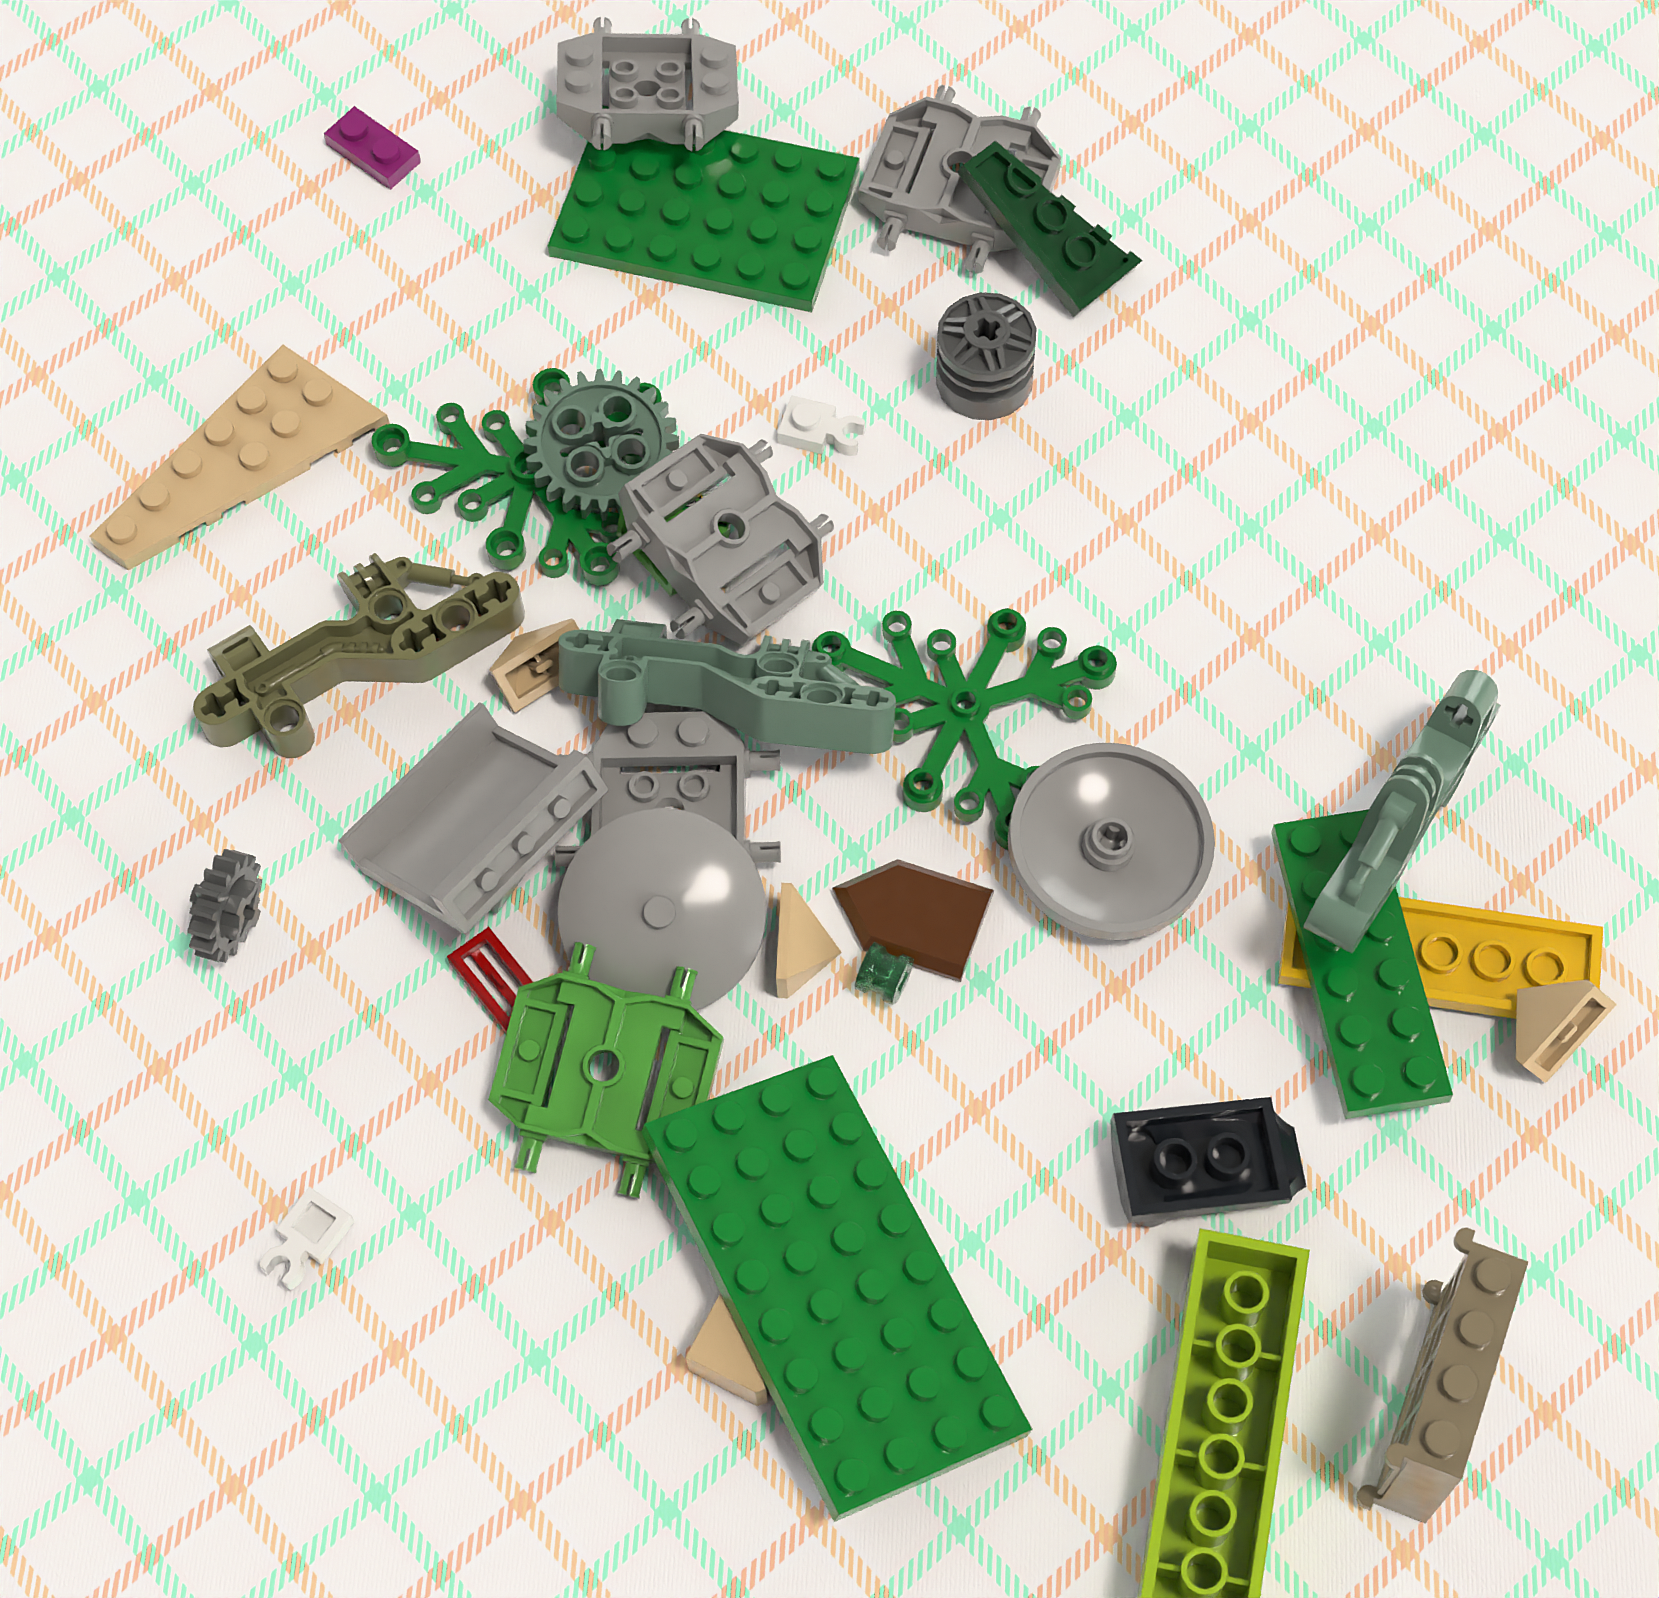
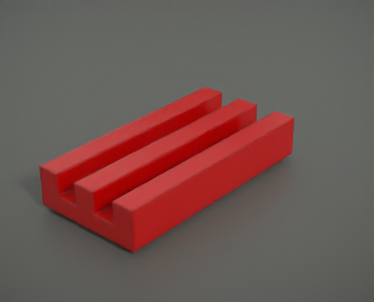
M488 926L450 953L447 959L506 1034L511 1016L508 1017L468 967L464 959L468 956L473 959L512 1009L516 1000V994L479 948L487 944L520 986L530 984L533 981Z

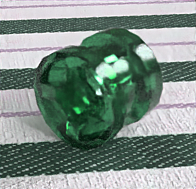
M874 942L867 951L859 968L855 989L863 993L874 991L881 994L884 1002L895 1005L906 987L913 968L914 958L905 954L894 956L888 953L886 946Z

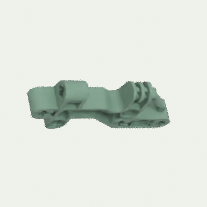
M616 619L610 632L572 630L559 637V687L570 694L598 697V717L607 724L615 726L634 724L643 717L647 703L701 709L757 741L863 754L883 753L893 745L895 696L882 688L859 685L855 680L832 665V659L829 655L810 651L809 640L802 639L800 647L791 646V639H783L780 645L773 644L772 636L765 635L758 652L742 655L718 644L667 639V627L665 624Z
M1466 670L1455 678L1428 722L1372 803L1352 847L1312 907L1304 924L1305 929L1351 954L1354 952L1398 883L1441 806L1445 808L1451 800L1474 753L1482 743L1499 712L1501 704L1497 703L1499 694L1497 684L1489 675L1478 670Z

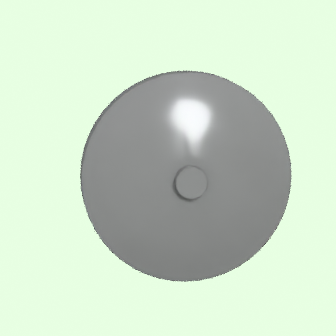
M1085 744L1065 750L1047 760L1031 774L1023 785L1014 804L1008 827V851L1011 865L1020 886L1028 898L1046 916L1061 926L1079 934L1099 939L1125 940L1138 938L1162 930L1175 922L1198 898L1208 879L1214 858L1215 838L1211 816L1202 796L1193 783L1179 769L1162 757L1127 744Z
M652 808L639 810L616 818L601 827L580 847L573 857L559 892V933L569 961H571L575 942H581L584 946L589 944L596 947L588 975L590 980L625 991L651 994L665 998V995H670L676 966L685 967L686 969L683 985L688 968L697 971L698 974L696 975L690 998L692 1002L691 1007L697 1011L721 999L743 979L755 961L765 933V891L756 865L748 852L732 834L720 825L696 813L679 809Z

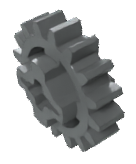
M224 849L222 856L215 855L213 857L212 869L205 868L203 872L204 880L200 884L194 885L189 899L192 902V907L189 911L192 917L187 933L193 935L189 947L195 949V956L226 963L229 955L235 956L237 954L238 942L245 943L247 931L251 927H256L261 910L258 909V904L260 903L259 893L262 888V879L257 878L261 865L255 863L256 856L236 850Z

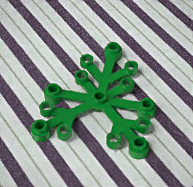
M547 368L535 376L533 390L536 402L539 405L547 407L544 400V391L546 389L552 392H559L557 395L561 393L560 379H565L571 385L569 376L563 370ZM640 383L641 393L654 387L656 389L654 404L662 402L661 392L655 385ZM453 402L441 405L436 412L439 429L444 434L452 435L462 449L411 441L408 431L398 424H385L374 432L372 436L374 453L378 461L384 465L398 467L408 460L454 468L432 481L420 482L413 488L411 495L414 506L422 514L435 513L442 506L443 497L486 473L499 475V477L477 489L465 490L458 497V507L462 518L469 522H477L487 515L488 505L513 492L503 527L493 530L486 539L488 558L495 567L502 570H513L524 561L526 547L522 534L535 493L554 520L547 546L539 553L542 573L549 578H559L566 574L569 569L566 551L570 542L580 555L581 572L586 581L593 585L605 586L617 578L620 564L612 559L617 552L610 556L607 551V545L619 537L616 535L617 531L606 532L604 529L609 525L618 526L619 513L609 512L606 521H602L600 514L590 512L586 519H583L580 510L571 509L567 513L563 511L562 496L549 502L546 495L548 485L536 488L534 483L536 472L524 474L528 471L526 458L530 454L524 453V444L511 428L509 416L504 411L492 410L487 412L482 418V428L486 439L498 443L507 456L490 454L467 423L463 408ZM614 412L606 418L613 422H622L629 416L622 412ZM448 416H458V419L453 422L444 421ZM494 423L504 424L502 428L497 430L489 428ZM634 433L635 435L642 436V434L640 433ZM597 441L600 448L606 447L603 441ZM392 447H399L398 450L387 452ZM561 453L562 457H567L569 455L567 453ZM627 454L622 457V460L627 464L634 465L641 462L643 458L637 454ZM423 495H434V498L430 501L419 500ZM470 502L481 503L475 509L466 508V505ZM589 533L598 534L602 542L595 543ZM505 550L515 551L510 555H500ZM554 557L562 559L557 565L546 564L549 559ZM599 565L608 567L604 571H593Z
M1010 608L998 610L990 616L987 623L988 642L967 682L955 655V635L946 629H937L929 634L927 638V654L931 660L937 663L946 687L928 680L911 638V618L903 611H891L884 616L882 621L883 637L892 644L901 668L852 648L847 637L839 632L827 631L816 637L812 644V651L829 655L832 659V665L842 672L848 668L888 685L889 687L883 689L895 696L896 706L918 699L934 705L912 713L904 708H895V721H904L908 726L903 730L894 729V742H905L915 733L944 724L922 768L912 770L904 779L903 798L906 805L912 810L930 812L940 805L943 799L941 775L965 731L978 767L968 786L956 793L954 797V813L960 820L965 822L978 820L983 815L984 800L988 792H990L998 812L994 829L995 840L1005 850H1008V826L1006 823L1011 818L1016 802L1010 786L1021 790L1031 774L1040 766H1031L1024 769L998 758L984 725L990 710L1033 697L1063 710L1064 714L1069 718L1082 719L1090 713L1093 698L1089 689L1100 690L1108 687L1115 678L1117 667L1116 657L1109 649L1104 646L1094 645L1084 649L1076 661L1052 668L1055 661L1062 658L1066 652L1067 637L1061 629L1047 627L1038 635L1037 653L1025 676L987 688L1004 654L1018 650L1024 644L1026 638V621L1019 612ZM894 623H900L906 628L900 632H894L888 627ZM1011 623L1015 627L1005 630L999 627V624ZM1053 639L1058 641L1060 646L1048 648L1043 643L1046 640ZM942 641L948 643L950 647L946 650H937L933 645ZM828 645L840 647L839 650L831 653L823 649V647ZM1097 659L1106 664L1101 667H1094L1088 661ZM1075 682H1080V683L1082 684V685H1072V686L1068 687L1067 689L1063 687V686H1066V685H1069V684H1072V683H1075ZM1078 697L1083 699L1086 704L1081 707H1075L1068 701L1071 698ZM960 701H970L974 703V706L969 709H963L957 703ZM918 781H928L932 784V787L927 790H919L914 784ZM971 799L978 806L975 809L966 810L961 807L960 803Z

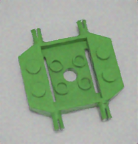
M575 942L568 971L563 970V973H558L519 987L488 1100L520 1129L519 1135L523 1137L514 1168L536 1173L543 1143L547 1142V1138L622 1156V1160L626 1162L617 1193L628 1196L629 1193L630 1197L639 1199L646 1168H649L650 1164L656 1162L641 1131L636 1129L662 1029L667 1028L671 1030L647 1122L710 1099L725 1039L691 1007L692 1002L690 998L696 975L698 974L697 971L688 968L683 985L686 969L685 967L676 966L670 995H665V998L651 994L625 991L590 980L588 975L596 947L589 944L584 946L581 942ZM572 1005L574 1006V1010L572 1013L566 1040L561 1054L548 1107L546 1108L544 1107L545 1102L547 1099L548 1091L550 1088L552 1076L554 1073L556 1061L558 1058L559 1050L561 1047L563 1035L565 1032L567 1020ZM601 1053L614 1054L619 1060V1070L616 1076L608 1081H598L592 1077L590 1072L592 1060Z

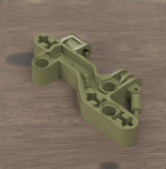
M373 553L369 556L370 564L366 567L358 563L353 566L355 573L348 576L343 571L337 574V579L344 593L357 611L353 618L349 620H324L271 651L268 650L251 625L208 648L207 652L222 679L202 690L195 698L193 711L206 739L214 746L231 747L261 731L279 756L285 758L303 756L311 750L315 742V733L303 706L304 704L345 681L425 683L520 627L525 618V609L516 579L504 572H493L485 576L480 573L471 574L469 577L455 575L454 569L413 563L406 557H398L384 563L376 553ZM412 582L450 589L453 587V584L466 586L426 610L418 609L404 591V588ZM400 614L395 619L383 620L389 615ZM457 625H467L464 629L458 631L450 630ZM297 724L292 730L280 732V729L285 725Z

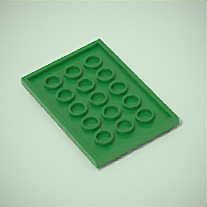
M602 105V109H609V106ZM728 130L720 132L698 151H695V144H693L692 151L685 147V144H668L648 138L625 144L612 143L606 150H604V143H601V150H599L587 141L547 245L549 257L812 313L860 170V158Z

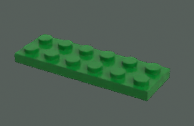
M1369 809L1273 824L1271 831L1345 1119L1449 1103L1453 1097L1396 886L1352 954L1304 928L1306 919L1317 898L1352 847Z

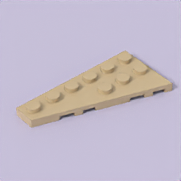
M282 344L89 537L96 548L129 571L179 543L182 534L204 522L207 526L223 518L222 512L242 501L246 505L310 470L313 461L333 450H336L339 454L353 446L352 440L371 429L376 431L379 427L390 424L388 415Z

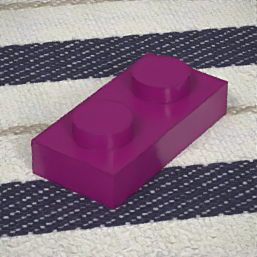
M356 106L352 107L323 133L326 144L390 190L421 163L420 154L416 148Z

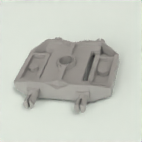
M598 17L593 22L594 33L558 42L557 117L599 150H601V143H604V150H606L612 143L625 144L648 138L668 144H685V147L692 151L693 144H695V151H698L704 144L738 120L739 97L736 45L700 34V23L695 18H692V28H689V18L683 20L681 24L682 34L611 33V20L604 17V27H601V17ZM602 69H609V109H602ZM685 70H692L693 110H686Z
M940 85L935 98L924 97L888 115L858 189V201L885 223L877 239V245L885 250L888 242V251L894 250L903 229L970 245L972 248L964 266L970 272H973L975 266V273L978 274L983 272L986 259L991 251L1016 249L1017 247L991 214L986 213L987 209L958 173L953 172L949 167L955 163L968 162L996 140L1008 151L1010 148L1016 149L1015 157L1042 178L1041 184L1052 192L1061 169L1062 157L1037 127L1038 121L1041 118V112L1034 107L1031 114V106L1025 107L1020 120L1003 115L978 117L961 105L952 103L956 95L952 87L948 86L945 93V85Z
M700 433L625 484L618 493L627 533L607 545L608 554L611 556L617 552L612 559L616 562H621L637 549H642L690 607L688 611L670 622L672 633L682 627L675 635L679 639L686 638L688 634L703 625L744 645L816 592L824 583L821 538L834 530L833 521L830 520L823 525L829 516L822 513L809 523L797 508L776 495L769 475L761 465L762 462L773 456L771 445L764 449L768 444L764 439L759 440L748 449L744 443ZM727 477H732L670 521H665ZM726 521L731 523L736 528L739 538L731 540L724 537L718 529V522ZM783 543L787 544L788 550L727 594L721 589Z
M705 711L644 713L640 721L631 725L615 726L607 724L594 745L593 752L585 754L609 789L592 807L591 836L604 825L628 813L672 806L696 813L720 825L741 843L754 863H781V841L750 842V840H746V778H751V771H780V749L771 751H750V748L745 749L744 743L734 727ZM559 754L558 756L565 759L568 755ZM720 765V772L691 770L681 773H651L641 771L632 774H621V767ZM556 845V867L569 866L581 846Z

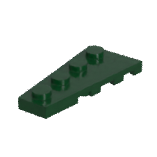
M996 140L957 171L958 175L1073 317L1143 261L1131 250L1125 253L1110 240L1112 235L1099 224L1093 227L1074 211L1076 205L1063 195L1057 197L1041 184L1042 178Z

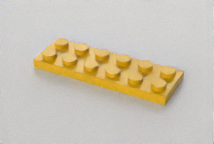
M1287 897L1278 984L1311 988ZM1399 897L1429 1006L1516 1019L1517 989L1586 979L1600 989L1603 943L1602 926Z

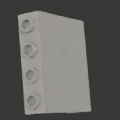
M479 702L338 841L363 874L466 935L609 789L587 755L574 749L564 759L498 726L486 706Z

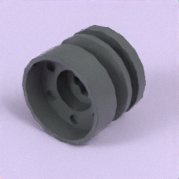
M980 292L962 297L950 305L938 322L936 386L942 400L954 412L970 419L994 420L1009 416L1023 406L1029 397L1033 385L1037 328L1031 313L1017 300L1000 293Z

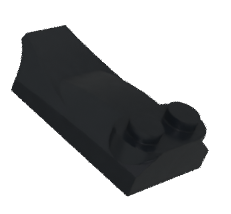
M1271 1097L1113 1113L1110 1120L1112 1157L1119 1196L1129 1223L1153 1227L1162 1224L1169 1218L1287 1204L1291 1202L1296 1193L1307 1187L1295 1128L1285 1122L1275 1112Z

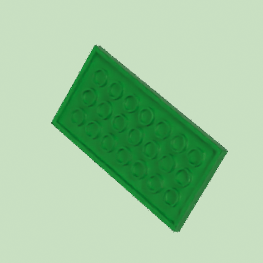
M833 1055L644 1123L641 1134L834 1522L1024 1439L1033 1430Z

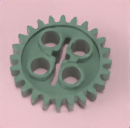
M597 369L594 381L588 382L582 371L577 372L578 385L572 387L562 378L559 380L561 392L559 395L547 389L544 391V400L547 407L538 404L532 406L533 417L537 421L532 420L525 423L526 434L530 437L523 440L524 453L530 454L526 458L528 471H537L534 475L536 488L548 485L546 495L549 502L556 500L562 495L564 512L567 513L575 504L581 505L582 518L586 519L592 508H598L602 521H606L609 508L615 507L620 515L621 503L618 493L623 486L679 448V436L672 434L676 431V418L666 417L669 413L667 401L654 404L656 400V389L654 387L647 389L643 393L640 392V378L637 376L628 385L622 384L621 371L617 370L612 380L606 381L602 369ZM613 412H622L629 416L622 422H613L606 418ZM569 424L579 425L583 428L581 432L574 435H568L561 431L564 426ZM641 432L643 435L639 436L635 435L634 433ZM597 441H603L606 447L600 448ZM563 452L569 455L567 457H562L561 453ZM627 454H637L643 458L641 462L634 465L625 464L620 459ZM582 466L593 467L597 470L594 475L584 478L574 473L576 469Z

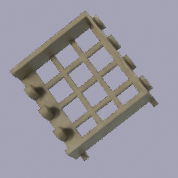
M1461 1228L1453 1238L1454 1247L1465 1255L1442 1292L1441 1289L1444 1282L1439 1280L1428 1281L1422 1290L1423 1298L1428 1303L1433 1304L1434 1308L1390 1446L1384 1454L1385 1462L1377 1487L1367 1484L1362 1486L1357 1492V1503L1366 1510L1370 1511L1372 1505L1376 1504L1426 1524L1463 1478L1529 1261L1474 1242L1473 1237L1476 1231L1474 1229Z

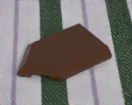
M899 859L832 887L863 951L958 982L962 981L994 894L993 889Z

